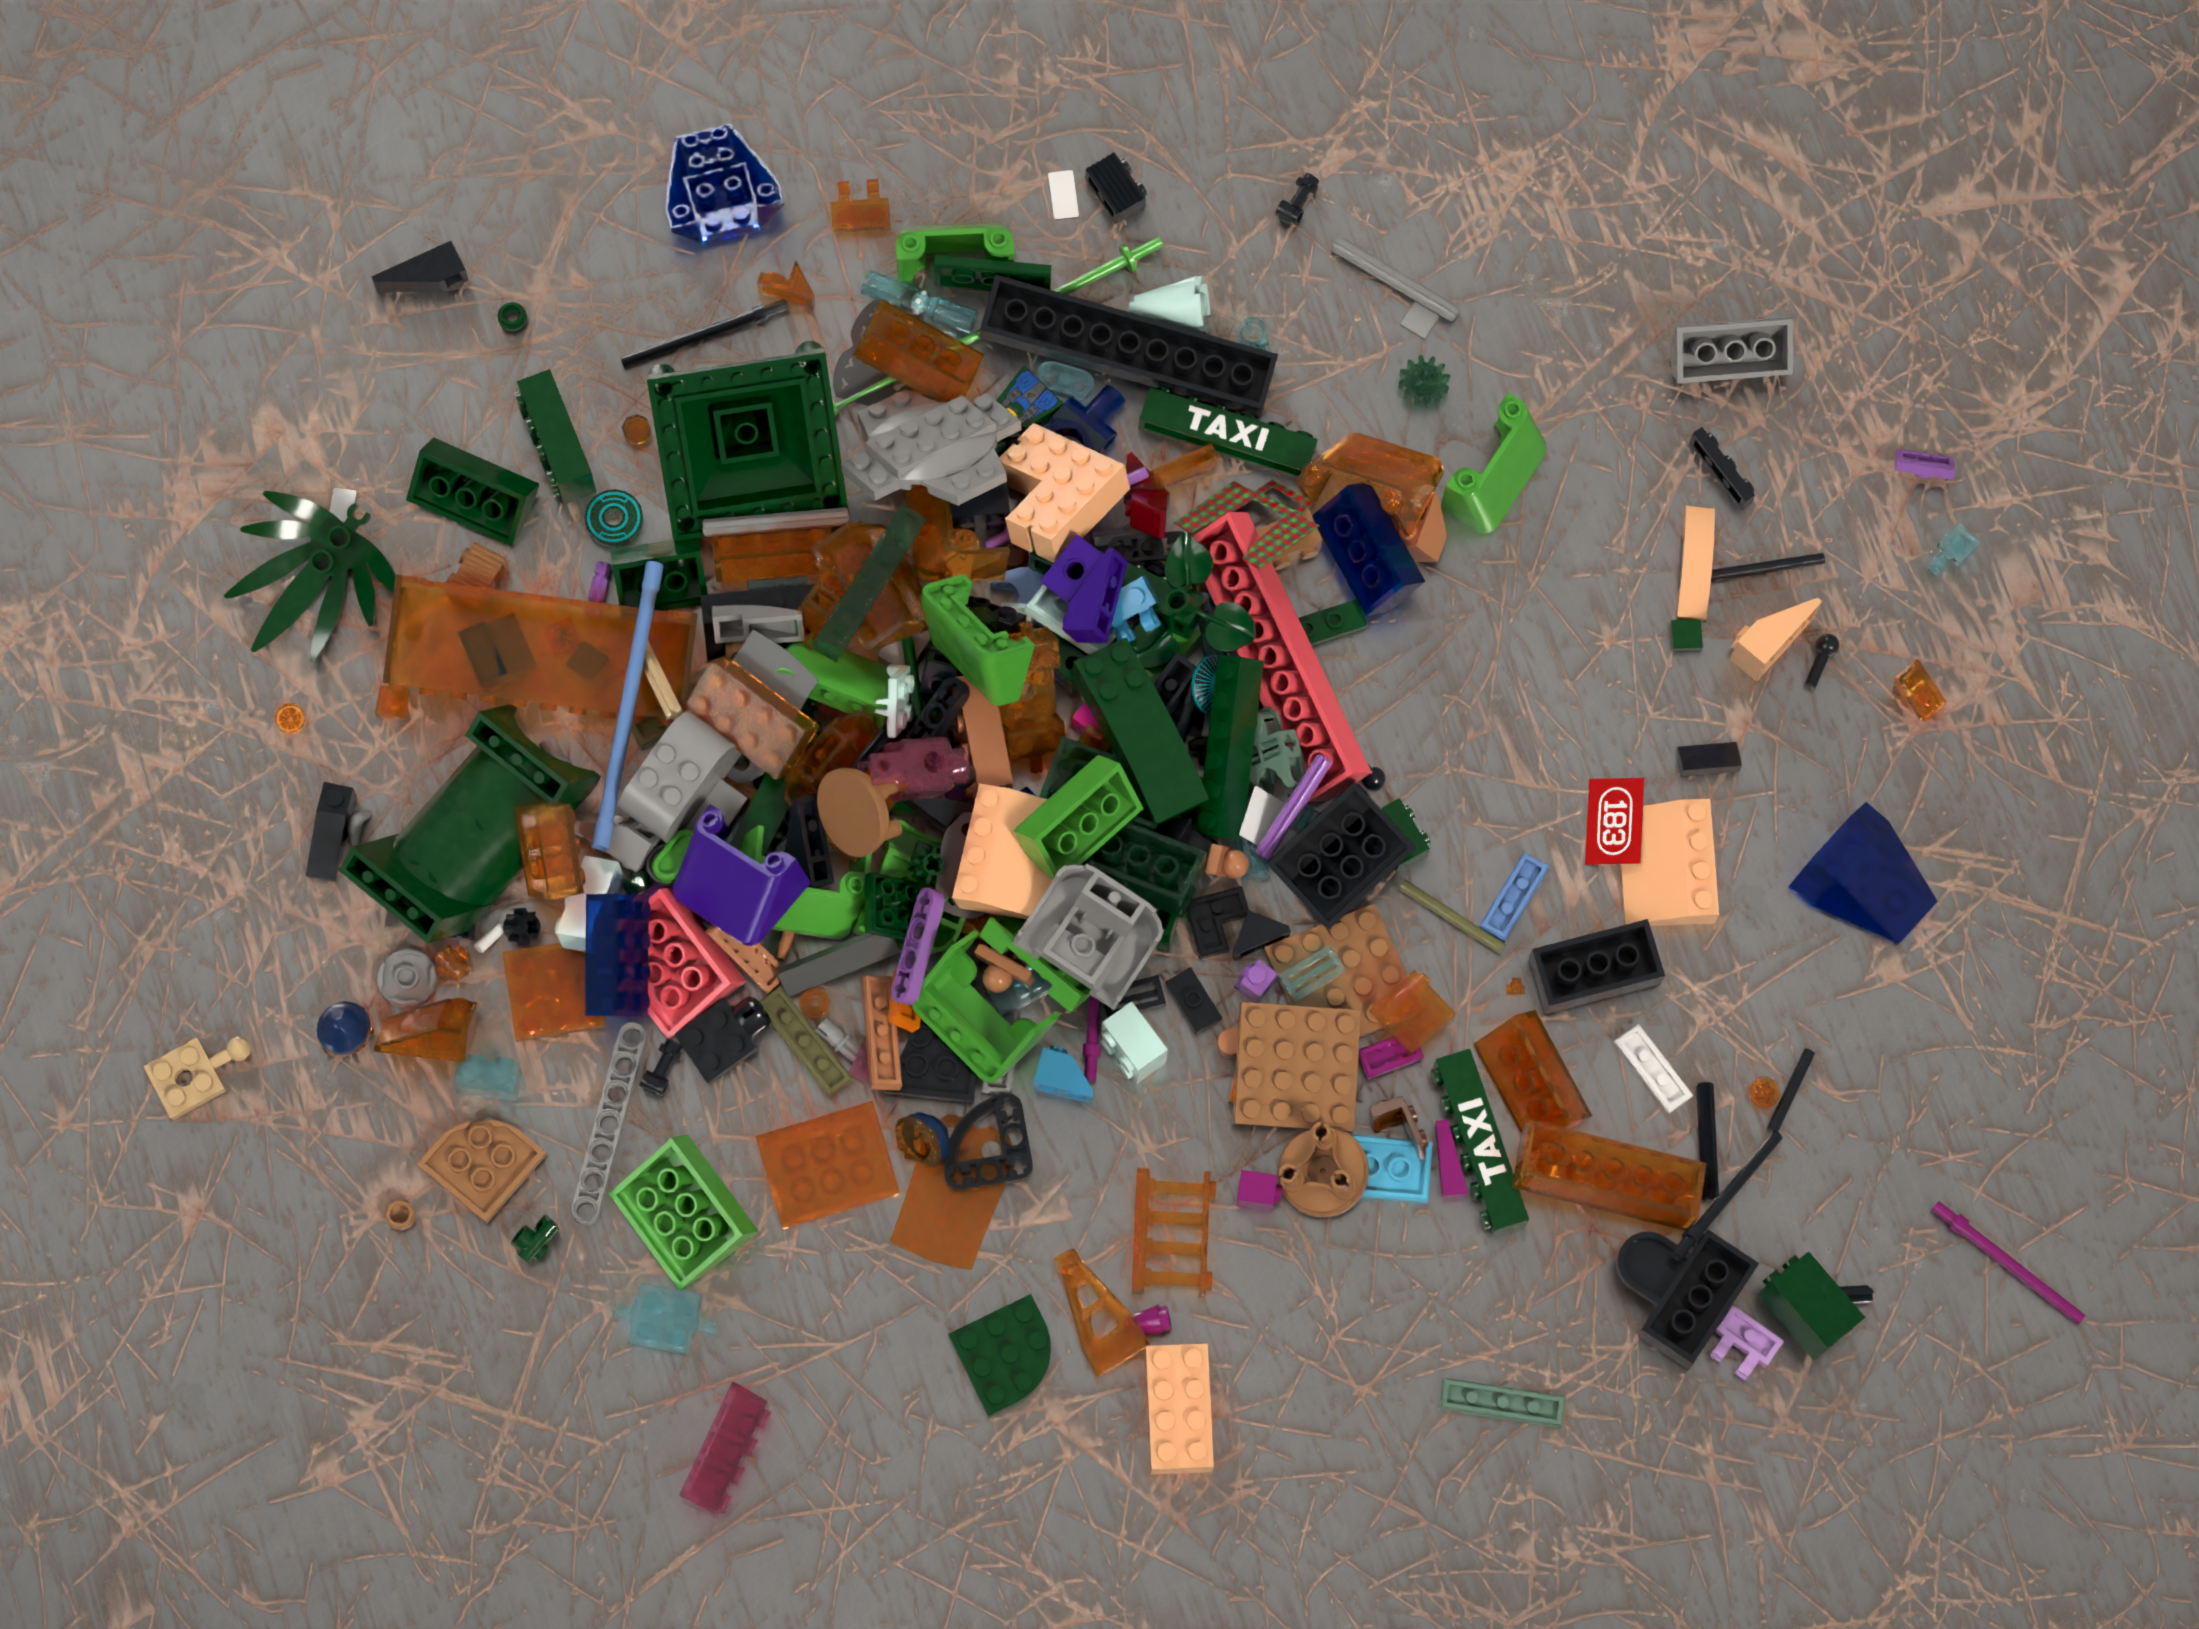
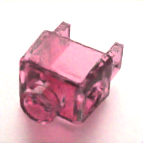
M946 737L904 739L888 743L883 746L886 753L870 754L869 761L855 763L856 769L864 773L867 768H870L872 785L907 783L906 789L890 795L892 802L937 798L952 790L954 784H966L969 780L970 772L969 759L965 748H951L950 742ZM924 762L928 765L929 771L925 768Z

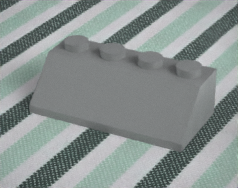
M1793 318L1676 326L1671 343V373L1677 384L1793 375Z

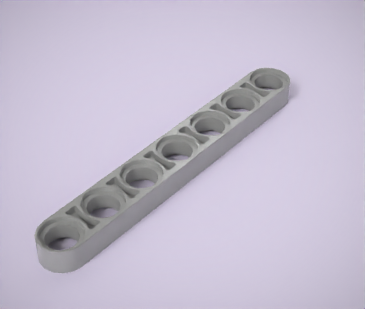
M636 1022L625 1023L618 1032L575 1192L571 1212L575 1221L583 1226L594 1224L600 1216L644 1051L646 1034L644 1028ZM630 1029L638 1030L641 1034L640 1040L636 1044L626 1043L624 1041L626 1031ZM621 1058H628L633 1062V1068L628 1073H620L616 1069V1063ZM613 1087H621L625 1090V1097L622 1101L613 1102L608 1098V1093ZM605 1116H614L618 1120V1125L614 1130L605 1131L601 1128L600 1123ZM606 1145L610 1149V1154L605 1160H597L593 1157V1150L596 1146ZM590 1174H598L602 1177L601 1186L595 1190L585 1186V1179ZM583 1203H590L594 1206V1214L588 1219H582L577 1215V1209Z

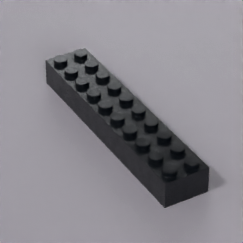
M995 275L979 333V338L1151 387L1167 388L1176 394L1193 396L1204 402L1222 405L1226 408L1261 417L1278 357L1276 353L999 275Z

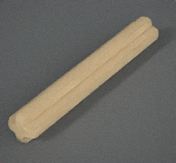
M648 641L642 669L665 717L675 720L683 713L682 708Z

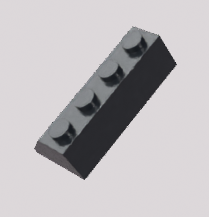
M819 583L700 595L708 662L726 660L725 643L715 644L712 606L759 605L802 611L806 633L814 638L825 641ZM788 642L777 644L785 649Z

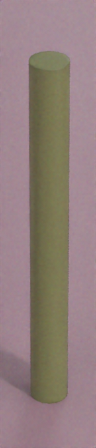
M1404 880L1400 885V891L1498 954L1504 949L1505 943L1409 881Z

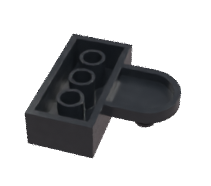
M1708 1229L1704 1234V1238L1695 1247L1691 1254L1687 1252L1680 1261L1675 1260L1671 1256V1252L1677 1244L1665 1236L1655 1232L1634 1234L1624 1242L1619 1250L1617 1271L1621 1280L1628 1288L1656 1306L1637 1336L1689 1370L1759 1263Z

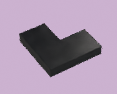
M1242 886L1184 901L1200 960L1229 952L1222 924L1246 918L1249 908Z

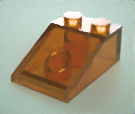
M447 998L386 1017L375 1043L374 1052L465 1063L476 1035L478 1002L468 1001L465 998Z

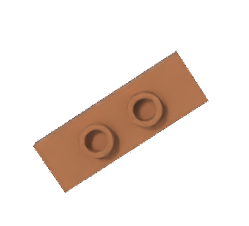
M711 925L705 933L764 993L770 994L780 983L776 969L782 967V965L760 943L753 946H745L714 925Z

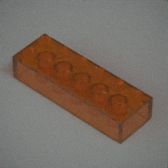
M1530 1119L1521 1132L1512 1188L1685 1231L1690 1225H1694L1699 1217L1706 1163Z

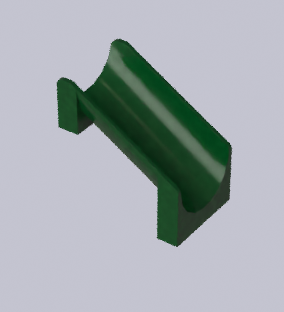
M513 704L479 711L465 734L477 747L399 834L352 846L338 870L428 944L469 931L564 824V820L571 816L591 794L601 778L594 770L572 766L539 748L517 725L514 716L517 707Z

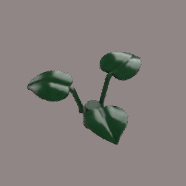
M1186 532L1182 533L1175 541L1165 563L1167 581L1173 587H1178L1171 590L1165 599L1166 606L1169 609L1167 612L1169 628L1167 629L1165 623L1160 621L1161 625L1146 632L1142 624L1139 623L1133 631L1136 639L1129 642L1144 668L1165 665L1176 654L1178 642L1171 636L1174 632L1175 615L1187 617L1193 612L1210 621L1205 631L1206 639L1214 649L1221 652L1236 651L1253 642L1256 638L1255 623L1250 614L1239 604L1233 602L1218 604L1214 611V617L1195 606L1194 599L1187 591L1191 589V583L1199 585L1209 578L1213 570V559L1210 552Z

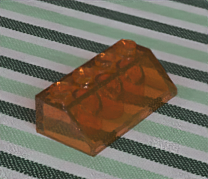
M881 299L852 356L937 402H949L960 396L965 397L984 354Z
M831 526L712 537L716 582L835 573Z
M1536 1010L1513 1016L1473 1043L1530 1149H1534L1572 1130L1593 1116Z

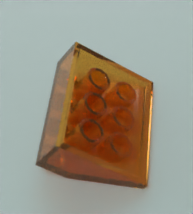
M873 1101L755 1136L782 1229L900 1194Z

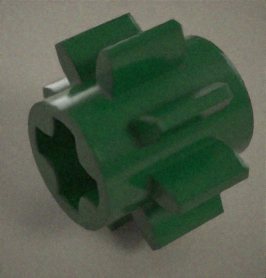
M936 847L931 848L928 851V855L924 849L917 851L920 859L910 861L915 871L912 877L918 876L923 879L922 884L924 886L930 883L931 878L936 883L937 875L942 873L945 867L943 857L936 853ZM931 862L933 867L928 871L926 865Z

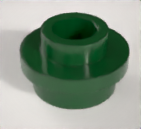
M510 302L504 304L499 309L497 318L503 329L517 331L525 325L527 314L522 305ZM511 314H515L518 316V318L515 321H509L507 319L508 316Z

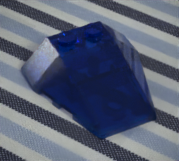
M1867 802L1844 822L1788 886L1791 891L1811 908L1818 911L1823 910L1836 916L1837 919L1843 922L1848 921L1862 927L1864 931L1896 945H1899L1938 902L1890 822Z

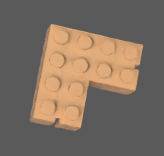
M1033 423L1017 439L1018 445L1013 443L999 457L1006 471L1007 486L1027 495L1005 520L1012 544L1031 553L1035 550L1036 555L1054 563L1076 534L1083 538L1130 490L1125 464Z

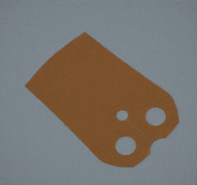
M948 1114L940 1120L945 1123L947 1128H955L963 1117ZM974 1126L960 1147L957 1162L984 1158L981 1150L982 1146L988 1141H995L1001 1148L998 1130L990 1126L983 1129ZM930 1130L925 1132L918 1156L924 1159L932 1158L938 1143L937 1136ZM1006 1134V1142L1012 1145L1009 1135ZM945 1158L937 1164H926L917 1159L890 1242L927 1260L971 1270L1006 1185L966 1192H954L947 1186L945 1181ZM1004 1161L1000 1162L1003 1168L1002 1178L1008 1177L1007 1171L1014 1168V1166L1006 1168V1162ZM987 1164L981 1168L980 1174L984 1179L992 1180L997 1176L998 1170L995 1166ZM970 1167L971 1174L962 1175L961 1171L957 1170L955 1171V1176L950 1177V1179L956 1180L957 1185H961L964 1178L972 1177V1183H977L978 1181L975 1176L976 1167Z

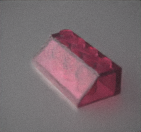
M732 1381L679 1494L683 1504L716 1519L720 1512L725 1514L732 1499V1496L728 1495L733 1484L738 1485L744 1474L745 1468L741 1467L746 1455L749 1457L753 1455L758 1444V1440L755 1439L759 1427L763 1429L766 1427L771 1416V1412L768 1411V1401Z

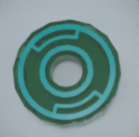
M617 489L602 491L594 496L588 503L584 515L586 530L589 535L601 546L610 548L623 547L631 543L640 534L644 522L642 508L637 499L628 492ZM610 513H619L622 516L621 522L617 525L608 524L606 517Z

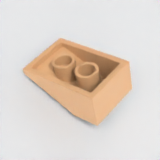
M1815 598L1761 618L1751 627L1745 625L1736 635V640L1731 645L1733 652L1730 660L1757 682L1810 624L1822 601L1819 598Z

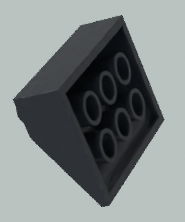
M1354 780L1267 862V865L1329 930L1417 847L1357 781Z

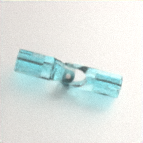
M871 269L865 277L867 282L864 281L861 288V294L916 315H923L921 312H924L933 322L967 335L971 334L978 317V311L944 297H928L930 294L925 290ZM916 291L917 293L911 299V308L904 306L902 296L905 292Z

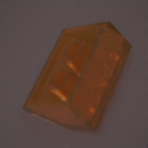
M552 802L514 807L528 896L555 900L584 893L583 885L586 879L579 863L578 855L581 853L579 840L575 837L574 825L576 824V816L570 803Z

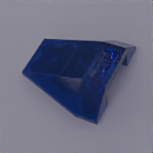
M731 123L674 137L665 201V211L672 233L702 244L761 230L785 205L778 179Z

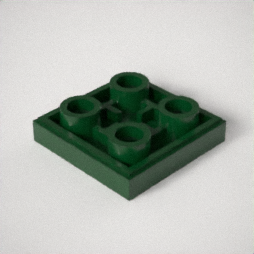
M873 872L865 874V933L905 941L916 898L919 894V883Z

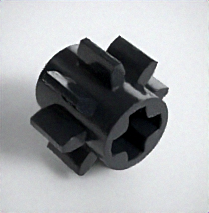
M514 908V914H506L503 931L508 937V942H516L518 946L529 945L530 940L538 938L537 935L540 932L541 925L539 919L535 916V911L527 912L526 908Z

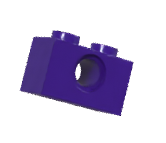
M1076 534L1040 582L1069 604L1103 554ZM1077 565H1082L1084 568L1083 575L1079 579H1072V569Z

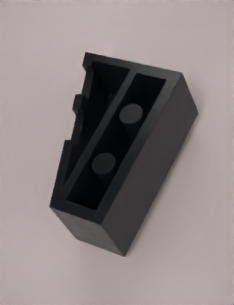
M1176 652L1155 681L1154 686L1185 744L1197 708L1192 695V677L1196 665Z

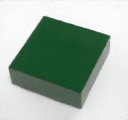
M1701 619L1671 620L1672 652L1701 651L1703 648Z

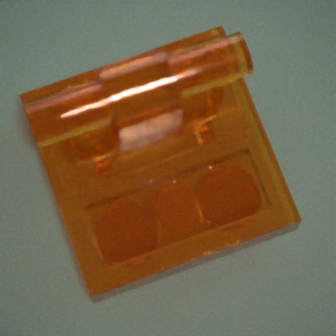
M1413 970L1369 1011L1410 1055L1417 1051L1456 1015L1428 984L1430 982L1428 976L1423 972L1419 975L1416 970Z

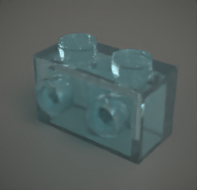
M468 1053L466 1057L458 1056L454 1088L457 1094L518 1101L522 1070L519 1063H515L514 1059L497 1057L496 1061L485 1060V1056Z

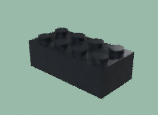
M1648 919L1534 948L1529 955V961L1545 1014L1660 985L1665 977Z

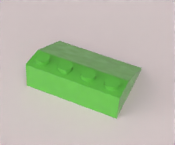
M688 1134L670 1138L609 1193L610 1197L679 1291L734 1253L759 1231Z

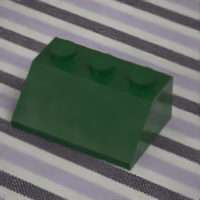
M699 538L676 542L672 539L610 549L621 617L638 615L647 561H655L664 565L653 612L701 605L700 595L708 594Z

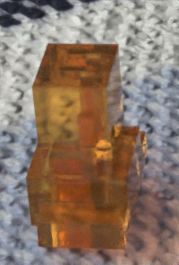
M1512 978L1510 985H1506L1507 994H1525V985H1522L1521 978Z

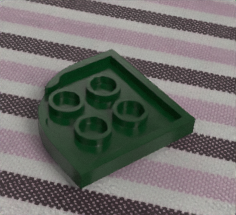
M1032 1294L948 1334L988 1418L1017 1405L1029 1397L1041 1384L1048 1369L1051 1355L1050 1335Z

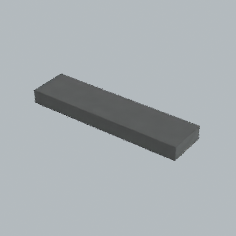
M864 933L779 967L776 971L787 995L791 997L898 954L900 949L896 939Z

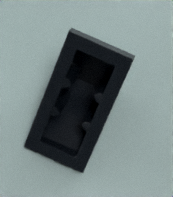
M1249 910L1233 948L1232 957L1236 961L1263 950L1265 946L1290 937L1291 930L1286 924Z

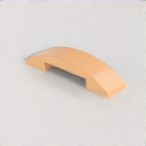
M1685 506L1681 579L1678 590L1676 619H1701V621L1706 622L1714 550L1715 509Z

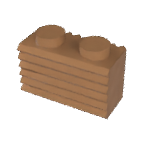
M474 542L470 549L466 548L463 551L459 560L461 566L456 574L451 573L445 583L448 600L479 615L506 570L508 563L506 557Z

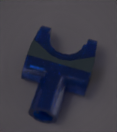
M1106 384L1086 407L1073 396L1070 397L1055 412L1045 428L1061 436H1073L1083 446L1103 454L1118 435L1106 423L1126 401L1118 390Z

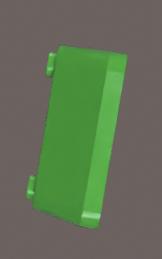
M758 825L743 835L741 852L762 865L766 856H762L764 826ZM872 854L864 857L850 856L849 872L840 878L838 892L807 887L772 930L840 940L848 936L854 928L865 901V874L870 873Z
M975 929L949 947L923 980L918 1000L911 1006L914 1012L980 1079L993 1083L1004 1076L1042 1039L1060 1017V1014L1056 1011L1038 1025L1031 1019L1021 1018L1011 1026L971 985V982L976 977L977 968L974 961L965 952L980 934Z

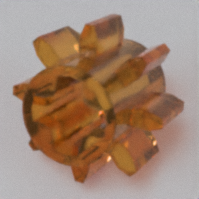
M451 945L446 946L434 959L438 964L435 967V973L444 982H447L450 977L455 982L460 981L471 970L472 966L468 963L471 960L470 954L461 945L456 949Z

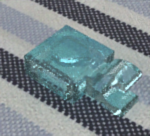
M1959 523L1939 541L1937 547L1941 552L1931 561L1932 563L1928 568L1937 575L1951 560L1959 566L1978 548L1980 543Z

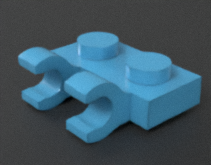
M1146 576L1138 578L1120 590L1111 628H1114L1118 641L1127 638L1131 642L1136 639L1127 619L1138 613L1141 624L1146 632L1161 625L1158 616L1152 608L1159 601Z

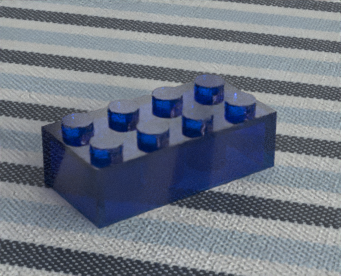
M1370 481L1347 485L1312 515L1314 522L1320 525L1318 530L1366 616L1389 612L1426 582Z
M586 894L585 1016L648 1017V1008L650 1006V997L648 995V978L650 976L648 948L651 943L649 935V917L651 914L649 896Z

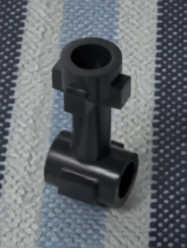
M1305 172L1302 177H1298L1296 185L1299 188L1290 202L1282 200L1276 209L1275 215L1279 217L1280 221L1288 225L1291 223L1294 225L1299 224L1304 214V210L1300 206L1309 193L1315 194L1318 190L1319 180L1314 175Z
M666 1039L664 1044L661 1043L658 1050L663 1054L654 1072L646 1070L639 1086L644 1088V1092L656 1096V1094L661 1097L663 1096L669 1084V1080L664 1077L673 1059L680 1060L682 1045L671 1039Z

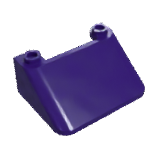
M710 804L698 818L673 884L672 894L677 902L745 946H753L763 940L810 885V880L798 861L788 853L772 852L766 856L764 863L761 865L723 841L730 832V829L724 822V816L721 811Z

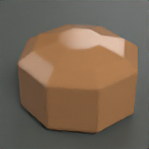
M399 1199L390 1203L385 1213V1218L391 1229L404 1231L413 1226L416 1217L410 1202Z

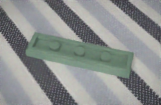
M1443 1378L1439 1410L1561 1428L1566 1396Z

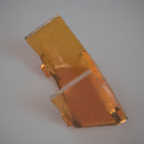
M912 485L911 490H906L905 503L915 574L920 579L934 582L965 574L971 581L1004 580L1010 554L1009 547L980 548L978 537L974 532L968 529H953L950 502L929 494L927 487L923 485Z

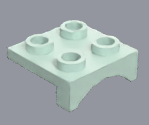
M890 664L887 666V673L890 675L888 679V698L876 700V704L887 705V709L877 708L875 713L887 716L888 737L896 738L909 722L913 720V704H909V695L914 690V675H910V666Z

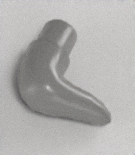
M356 811L350 815L347 827L348 844H360L362 825L364 821L371 817V811Z

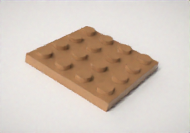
M1375 903L1344 915L1329 930L1321 924L1264 947V952L1271 968L1278 973L1276 980L1287 1005L1361 1010L1359 1039L1422 1014V1009Z
M1240 1002L1233 1124L1312 1129L1314 1124L1321 1122L1324 1125L1325 1122L1330 1127L1354 1132L1361 1010Z

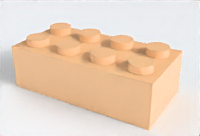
M1208 1343L1146 1346L1145 1363L1151 1475L1213 1472Z

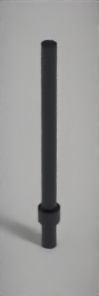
M786 299L765 306L759 304L751 307V311L620 356L623 367H627L755 321L757 324L768 320L767 317L789 310Z
M1773 1131L1700 1219L1682 1234L1683 1239L1671 1252V1256L1675 1260L1680 1261L1691 1247H1696L1704 1238L1706 1229L1783 1138L1779 1132Z

